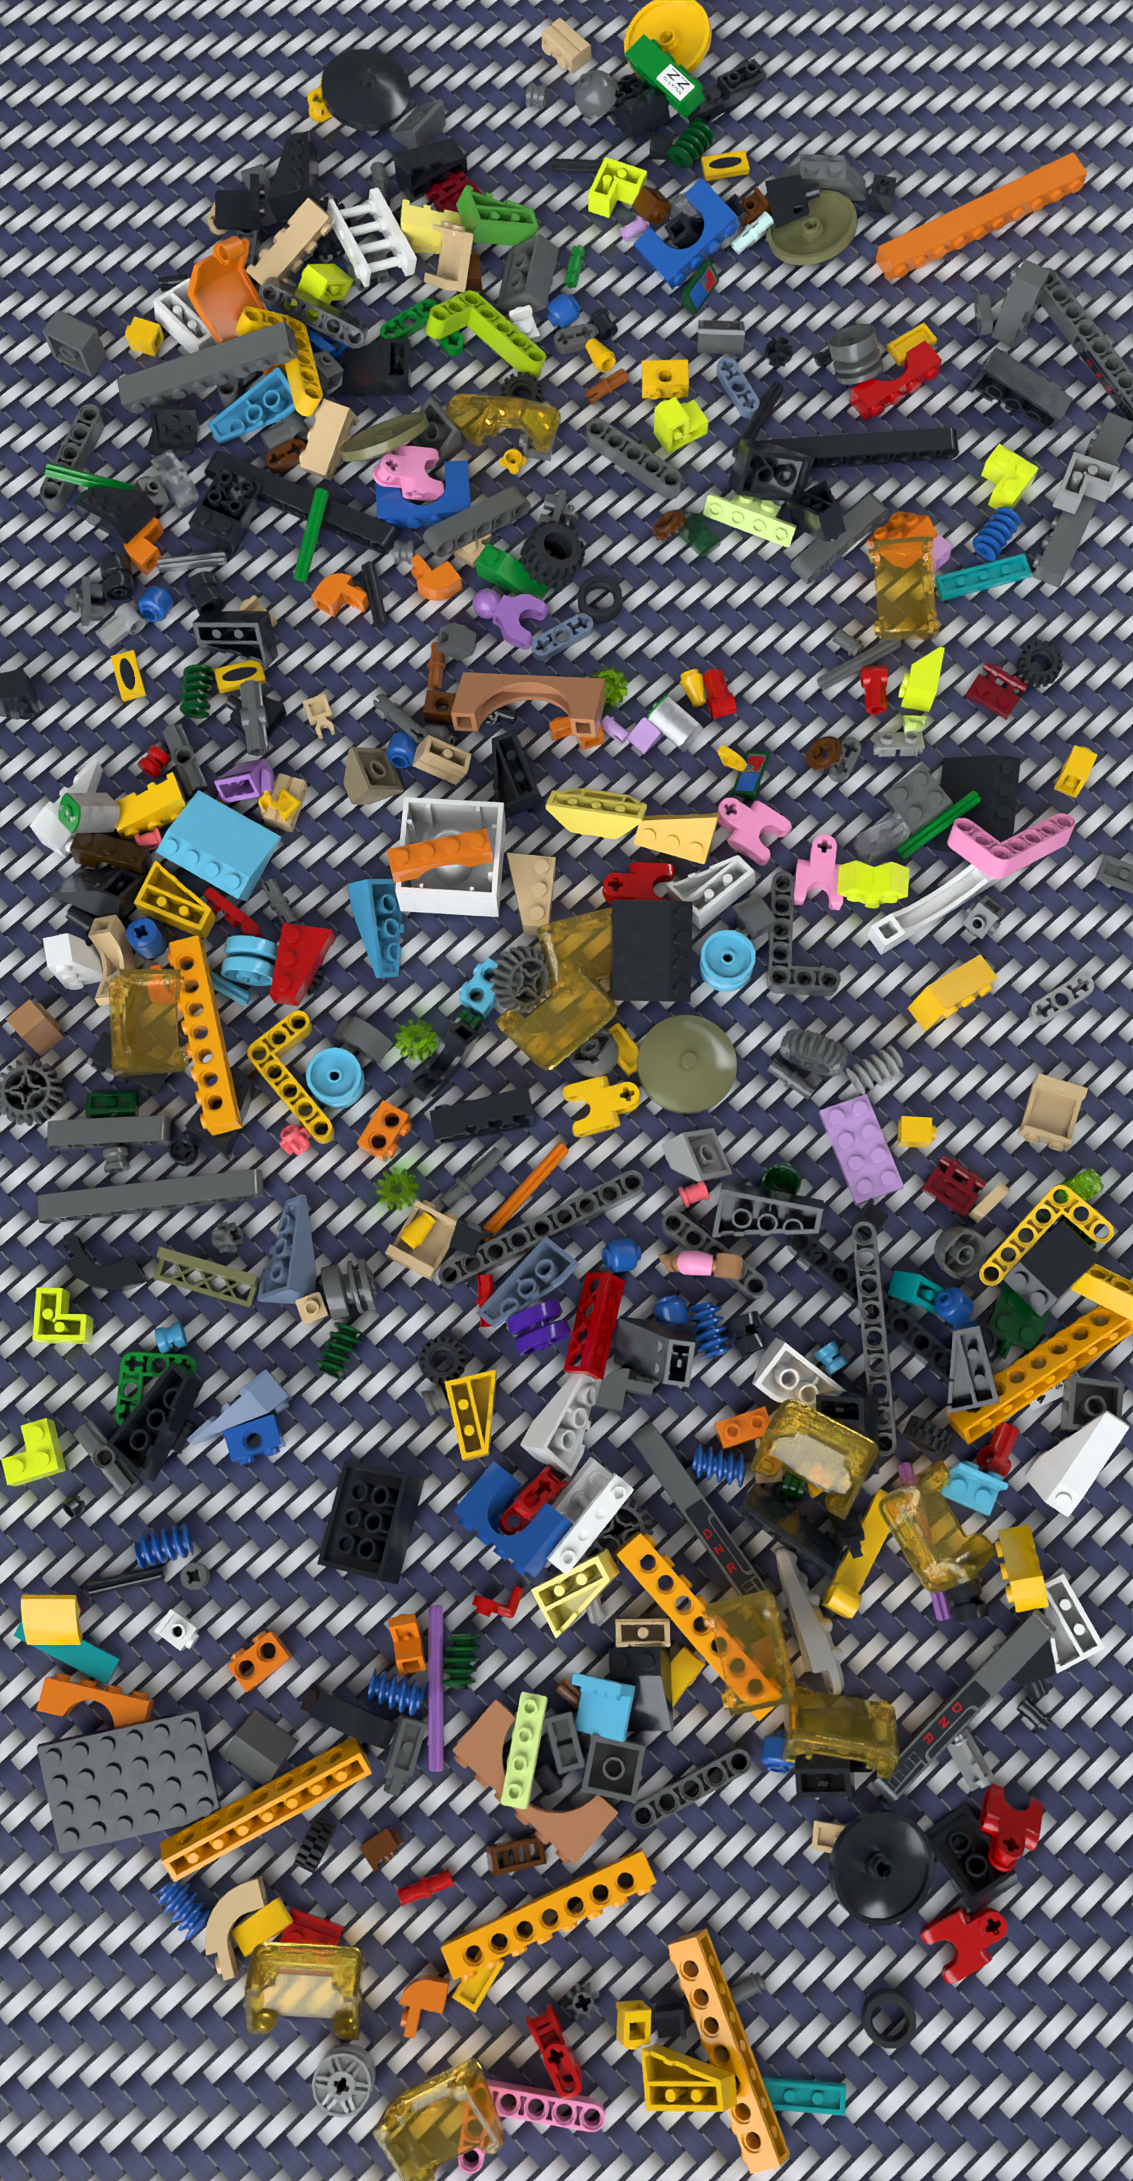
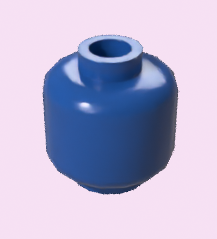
M561 293L547 304L549 314L546 317L553 327L558 325L560 328L565 329L579 318V310L581 308L571 294Z
M150 586L140 598L138 607L143 618L150 622H159L167 617L173 608L174 602L166 588Z
M406 732L395 733L391 737L386 751L388 760L397 768L411 767L419 743L415 742Z
M630 1238L610 1240L601 1252L605 1268H609L613 1273L634 1270L638 1260H641L640 1247L635 1245Z
M949 1287L939 1293L934 1307L936 1313L949 1324L956 1325L965 1323L971 1318L974 1305L972 1299L959 1288Z
M676 1294L656 1299L657 1303L653 1306L656 1321L684 1325L690 1320L683 1298H677Z
M774 1730L773 1734L763 1738L761 1761L767 1766V1770L771 1772L788 1773L789 1769L795 1767V1739L789 1737L790 1733L788 1731Z

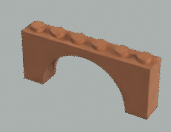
M463 672L451 710L454 730L478 732L482 722L498 708L517 701L539 700L552 703L568 714L572 736L596 738L607 697L605 681L602 678Z
M496 1698L452 1751L456 1754L453 1757L456 1762L465 1769L469 1766L475 1771L476 1774L473 1777L485 1788L487 1785H490L496 1791L494 1797L501 1803L506 1776L503 1759L504 1742L507 1732L517 1716ZM594 1794L583 1804L567 1810H547L537 1807L530 1802L527 1809L513 1807L516 1810L514 1815L524 1825L530 1823L535 1827L537 1831L534 1834L544 1844L547 1845L550 1841L557 1848L555 1854L566 1864L571 1861L574 1865H576L618 1814V1810L607 1799L597 1794Z

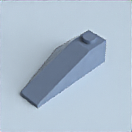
M303 1194L286 1200L277 1227V1231L280 1233L275 1246H271L268 1253L272 1255L268 1269L263 1268L257 1299L260 1302L296 1304V1300L313 1294L316 1291L317 1273L307 1198Z
M545 1236L477 1311V1314L493 1328H496L561 1285L579 1266V1263Z
M265 1369L239 1391L241 1397L238 1400L234 1399L225 1403L221 1407V1415L218 1418L216 1416L209 1418L187 1438V1441L190 1444L196 1445L222 1435L224 1430L274 1413L278 1415L289 1407L288 1402L292 1398L276 1377Z

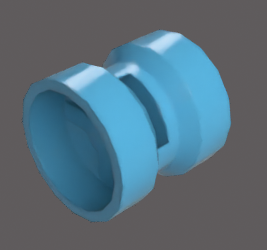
M180 1321L173 1323L170 1328L159 1327L155 1329L156 1342L162 1354L169 1352L174 1346L183 1348L188 1345L186 1333Z
M835 1340L814 1354L817 1361L822 1362L825 1366L824 1371L828 1376L850 1362L846 1355L840 1353L839 1346Z

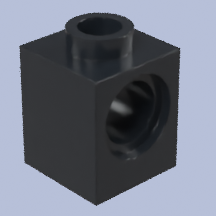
M874 174L868 212L890 215L897 178Z

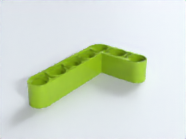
M467 290L431 308L425 329L426 334L431 338L442 339L468 326L518 372H521L523 376H525V372H528L530 378L532 375L536 376V379L540 377L546 360L544 351L477 292Z

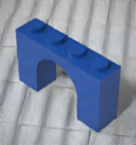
M702 177L685 193L688 204L704 220L703 233L694 245L686 249L671 248L651 228L633 243L639 255L671 290L676 286H681L687 276L693 270L699 269L704 260L710 254L715 253L727 237H732L740 226L737 215Z
M468 460L444 462L445 491L436 502L429 505H414L404 499L400 488L384 487L375 481L377 519L395 528L408 527L414 529L420 526H433L471 507Z
M493 1461L454 1512L461 1517L459 1523L471 1532L473 1528L478 1531L476 1537L486 1546H489L490 1543L494 1544L496 1547L493 1551L505 1561L508 1557L514 1561L511 1566L523 1576L528 1572L535 1578L549 1561L546 1558L573 1524L546 1503L523 1531L510 1536L501 1535L498 1526L500 1513L521 1483Z

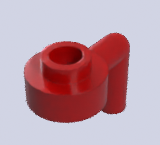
M514 1585L507 1606L475 1594L472 1605L476 1606L475 1612L488 1617L493 1612L507 1618H513L524 1589Z

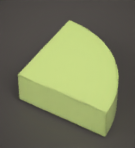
M903 716L902 726L904 733L908 731L920 732L926 728V716Z

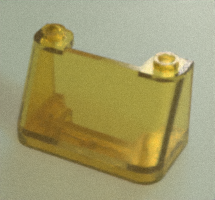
M458 394L454 396L445 412L453 424L459 427L461 433L472 446L482 447V440L488 435L496 437L499 427L525 429L528 432L529 437L534 440L533 446L538 452H548L561 419L558 410L549 404L520 397Z
M933 535L874 541L873 548L869 549V563H874L878 621H874V634L879 636L880 640L936 639L939 635V621L935 620L937 611H935L931 549L933 548Z
M612 907L548 923L537 929L540 951L545 954L544 959L549 963L547 969L550 971L549 978L551 981H549L552 996H569L573 993L572 990L576 988L577 984L610 976Z
M573 956L568 958L559 967L557 977L563 987L527 1018H524L518 1011L510 1010L495 1021L501 1031L543 1070H551L608 1023L617 1011L615 1001L598 979Z
M119 969L110 976L109 1008L114 1076L185 1071V1067L188 1066L189 1057L188 1053L184 1052L182 1047H179L177 997L185 988V980L181 976L180 969Z
M788 1399L781 1404L768 1425L750 1469L765 1477L776 1476L781 1468L827 1492L828 1495L825 1499L826 1508L832 1514L845 1520L878 1456L879 1449L871 1439L797 1400Z
M943 1460L932 1463L891 1491L879 1502L881 1516L922 1586L932 1593H939L970 1581L997 1553L989 1539L983 1534L972 1533L966 1536L940 1490L949 1485L951 1476Z
M768 1589L705 1604L706 1610L702 1611L705 1627L710 1626L712 1632H714L726 1683V1693L721 1694L724 1709L729 1710L730 1715L733 1716L796 1702L798 1699L797 1686L773 1590Z
M796 1687L788 1693L785 1705L781 1761L795 1763L796 1756L806 1754L805 1758L811 1759L813 1753L866 1762L867 1769H871L872 1766L877 1768V1777L891 1779L899 1759L896 1712L889 1702L884 1700L869 1701L814 1692L804 1687Z
M263 1942L258 1944L253 1949L244 1989L247 2033L267 2034L271 2032L278 2023L279 2015L333 2019V2031L337 2037L347 2040H359L363 1988V1954L361 1951L354 1947L279 1942Z
M475 2058L468 2059L394 2098L385 2108L372 2132L402 2181H434V2174L439 2166L477 2147L484 2154H494L502 2148L505 2138V2132L486 2078Z

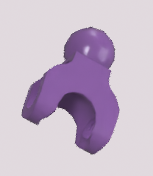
M489 588L479 590L472 601L473 609L478 616L485 619L493 618L492 623L499 626L504 640L523 650L531 647L533 639L531 633L524 629L520 622L526 618L541 621L546 618L549 612L547 604L532 595L521 594L516 597L503 595L501 599L499 593Z

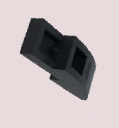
M753 58L718 76L717 84L702 91L705 100L686 118L690 123L694 122L696 117L701 119L706 117L708 121L715 119L751 93L766 78L767 73Z

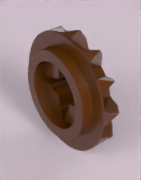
M680 509L668 511L655 522L652 535L656 540H666L676 532H679V529L684 526L686 520L683 511Z
M822 737L809 747L806 753V762L814 771L819 769L824 772L827 767L832 768L834 762H840L839 756L843 754V745L835 737ZM823 750L827 752L828 756L826 758H823Z

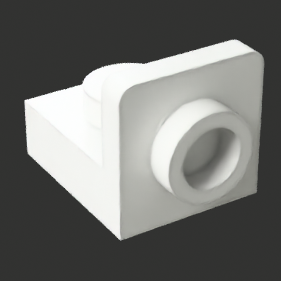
M531 305L517 307L509 312V321L532 342L540 341V334L532 317Z

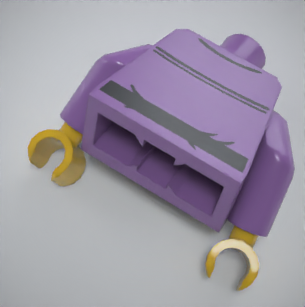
M258 759L240 763L216 779L214 783L219 791L217 801L226 805L229 802L258 797L264 794L258 801L259 805L266 813L269 806L275 811L278 808V803L271 797V794L274 792V773L269 762L265 759Z

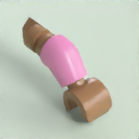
M684 1250L679 1254L658 1255L668 1272L711 1276V1272H714V1277L725 1279H740L742 1274L743 1259L741 1256L734 1254L718 1253L716 1259H713L711 1254L693 1250Z

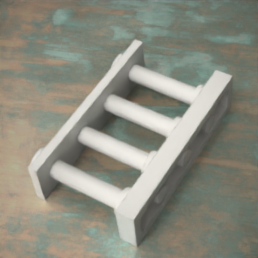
M379 188L370 189L369 199L366 204L339 210L333 199L328 201L326 212L334 219L331 222L332 228L354 267L356 277L362 281L364 287L369 286L371 273L398 266L403 270L405 276L414 274L417 258ZM366 213L373 215L375 219L374 222L348 228L344 219ZM375 231L382 232L385 239L359 246L354 239L355 236ZM388 248L392 250L395 257L367 263L363 255Z
M590 1457L551 1506L573 1525L546 1559L564 1574L568 1575L634 1489L617 1474L614 1473L612 1475L595 1459Z

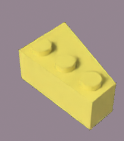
M403 199L401 228L413 252L440 254L443 232L433 230L432 226L433 224L441 225V221L463 226L459 213L444 210V213L430 210L431 206L424 204L423 208L409 205L410 201Z
M608 1548L575 1564L568 1575L560 1572L531 1589L555 1638L565 1632L620 1573Z

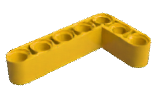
M245 307L235 327V331L239 336L283 321L294 330L299 357L291 359L289 363L284 365L295 409L303 416H313L323 397L305 324L288 315L254 307Z
M298 1010L290 1013L253 1042L247 1050V1056L257 1071L318 1143L326 1144L335 1135V1129L330 1120L279 1060L308 1037L312 1031L309 1017L305 1012ZM303 1020L306 1022L303 1028H294V1024L297 1021ZM282 1035L286 1037L284 1043L274 1044L276 1037ZM257 1052H266V1056L262 1060H255L254 1057ZM279 1069L282 1071L278 1078H270L273 1070ZM296 1088L297 1093L295 1096L290 1098L285 1096L288 1089ZM309 1106L313 1108L310 1115L301 1116V1110L304 1107ZM319 1126H328V1131L326 1134H316V1130Z
M1056 1184L980 1268V1279L989 1286L1000 1283L1061 1214L1065 1215L1098 1243H1106L1111 1240L1114 1233L1113 1226L1065 1184ZM1056 1190H1066L1068 1192L1067 1201L1064 1203L1056 1202L1053 1199V1194ZM1079 1206L1087 1208L1089 1211L1087 1218L1084 1220L1076 1219L1073 1216L1075 1208ZM1044 1208L1050 1211L1051 1218L1047 1222L1037 1220L1035 1215L1039 1209ZM1096 1225H1107L1109 1228L1108 1234L1105 1237H1097L1094 1234ZM1022 1228H1029L1033 1231L1034 1236L1030 1241H1022L1019 1238L1018 1233ZM1006 1247H1011L1016 1251V1257L1010 1261L1005 1260L1001 1256V1251ZM990 1266L995 1267L999 1272V1276L996 1279L990 1280L985 1277L984 1270Z
M1095 1264L1071 1289L1133 1321L1132 1281Z
M880 1488L877 1490L861 1521L865 1540L860 1541L863 1556L853 1559L848 1547L822 1599V1606L844 1618H852L855 1615L863 1597L858 1593L903 1504L901 1499Z

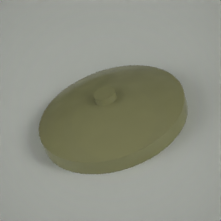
M819 190V198L807 201L810 211L807 216L779 228H775V224H772L766 230L770 250L781 261L793 265L817 264L836 256L850 244L857 231V213L851 200L835 191Z
M413 412L391 418L351 437L340 446L339 452L343 461L346 462L364 461L386 454L395 455L396 450L418 437L429 426V421L424 412Z
M694 1015L673 1016L656 1024L644 1037L636 1062L640 1084L649 1098L660 1107L678 1114H697L716 1106L730 1091L737 1072L736 1053L725 1032L713 1022Z

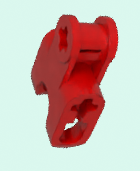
M632 863L629 865V874L611 873L604 879L603 897L609 903H612V900L672 901L671 899L657 896L653 891V887L661 882L672 881L676 875V869L672 864ZM612 886H617L618 891H613Z
M550 1465L520 1493L513 1505L499 1520L498 1526L505 1535L510 1536L521 1532L535 1518L546 1503L551 1502L568 1484L566 1480L561 1482L551 1472L552 1467ZM511 1515L519 1519L520 1525L518 1527L509 1525L507 1519Z
M992 1783L983 1798L979 1830L991 1834L988 1853L991 1864L999 1871L1007 1872L1014 1868L1017 1859L1023 1855L1025 1848L1034 1851L1041 1832L1044 1804L1035 1799H1030V1804L1023 1811L1015 1810L1007 1804L1004 1797V1788Z
M958 1906L923 1926L919 1931V1936L926 1944L932 1945L941 1940H949L954 1944L955 1955L949 1963L943 1966L941 1972L945 1983L954 1984L991 1962L992 1956L987 1947L1005 1936L1007 1923L1004 1917L994 1908L985 1907L974 1915L969 1916L964 1906ZM990 1918L994 1921L995 1928L993 1930L987 1927V1920Z
M549 2004L546 2006L547 2011L534 2018L528 2015L525 2019L531 2035L541 2051L544 2064L557 2093L563 2099H572L581 2092L582 2072L571 2045L563 2033L558 2016L553 2006ZM570 2074L572 2075L573 2079L566 2080L563 2078V2076Z

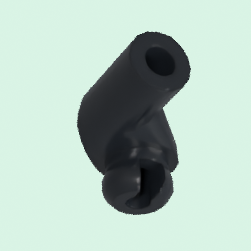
M500 707L492 712L483 723L490 726L504 720L514 724L517 712Z

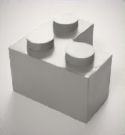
M1074 452L1053 507L1075 514L1083 495L1105 502L1120 467Z

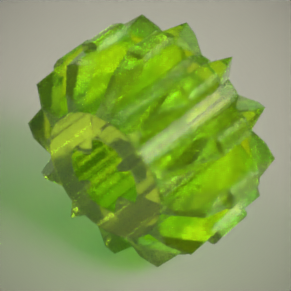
M603 665L601 672L594 670L593 677L590 678L604 679L607 696L605 704L609 703L613 708L614 701L621 703L623 696L627 695L628 689L626 686L628 685V680L623 678L624 673L622 670L615 673L614 666L607 670Z
M421 1019L417 1021L416 1025L413 1024L412 1020H408L409 1027L400 1025L402 1033H395V1038L399 1040L395 1043L396 1049H401L400 1055L402 1057L409 1054V1061L412 1062L415 1056H418L419 1060L423 1061V1054L431 1056L432 1051L430 1048L437 1047V1043L434 1041L437 1037L436 1032H430L432 1029L430 1024L423 1026ZM414 1037H419L421 1042L417 1041V1044H412L411 1039L415 1040Z
M395 1167L392 1168L393 1175L390 1176L385 1171L383 1175L386 1180H377V1184L382 1188L376 1189V1194L383 1195L379 1201L381 1204L388 1202L387 1208L389 1210H392L394 1205L397 1204L398 1211H402V1203L411 1207L412 1204L409 1198H418V1195L413 1191L418 1190L419 1185L413 1183L416 1179L414 1174L407 1176L408 1171L404 1168L399 1175ZM398 1185L400 1187L402 1185V1192L397 1194L395 1191L393 1194V1186Z
M1087 1169L1063 1183L1085 1201L1100 1193L1104 1188L1101 1182L1102 1179L1096 1174L1094 1169ZM1058 1189L1063 1202L1067 1201L1068 1192L1064 1189Z

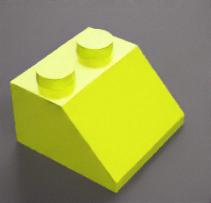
M937 648L913 663L909 673H904L898 697L902 698L901 707L925 712L930 711L937 693L945 648Z

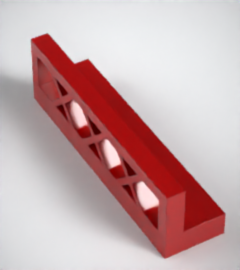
M610 1272L586 1273L563 1369L567 1373L585 1374L593 1379L603 1380L625 1285L624 1280ZM594 1280H600L598 1289L592 1292ZM593 1304V1312L587 1317V1308ZM587 1328V1337L581 1342V1333ZM581 1353L580 1366H574L575 1358Z

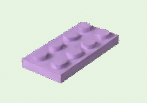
M867 1094L819 1111L855 1205L867 1202L870 1198L876 1199L904 1188Z

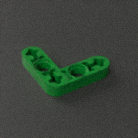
M424 299L387 321L380 328L381 340L386 338H409L424 329L429 317V312H424V310L428 309L430 311L432 307L438 304L432 299ZM407 319L416 321L413 326L409 327L403 324ZM459 331L442 339H436L442 349L450 356H458L464 350V339ZM449 336L454 344L458 343L457 346H454L453 344L450 345V341L448 338Z
M145 1352L127 1353L122 1358L115 1411L117 1423L120 1426L124 1423L125 1419L122 1418V1414H126L128 1411V1405L123 1404V1400L136 1402L137 1406L143 1399L145 1377L159 1378L163 1374V1372H154L153 1363L155 1360L164 1359L166 1362L165 1370L171 1364V1359H175L174 1362L183 1365L184 1361L187 1360V1364L192 1366L190 1370L194 1374L198 1370L197 1362L188 1355ZM136 1357V1361L146 1363V1357H149L147 1361L148 1372L144 1373L146 1368L139 1366L135 1367L134 1371H132V1368L127 1365L128 1362H132L133 1358ZM129 1383H135L138 1387L137 1394L129 1398L124 1393L125 1386ZM130 1405V1413H132L136 1406Z

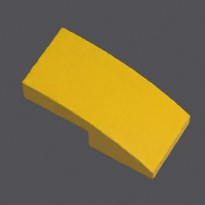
M683 1647L671 1661L673 1707L686 1688L693 1684L705 1666V1663L687 1647Z
M278 1897L248 1918L231 1933L244 1957H246L269 1939L277 1936L293 1920L282 1900Z

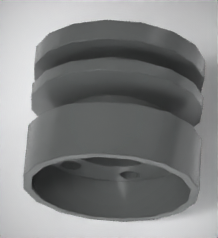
M852 325L835 332L829 337L827 342L831 358L835 360L833 366L839 383L849 385L861 383L877 376L883 370L884 364L880 349L877 348L879 343L873 325Z
M364 1257L358 1258V1271H355L352 1260L347 1262L346 1274L342 1273L338 1264L321 1268L324 1292L333 1320L350 1317V1304L354 1303L360 1314L364 1313L363 1301L367 1302L370 1311L377 1310L376 1285L373 1273L369 1269Z

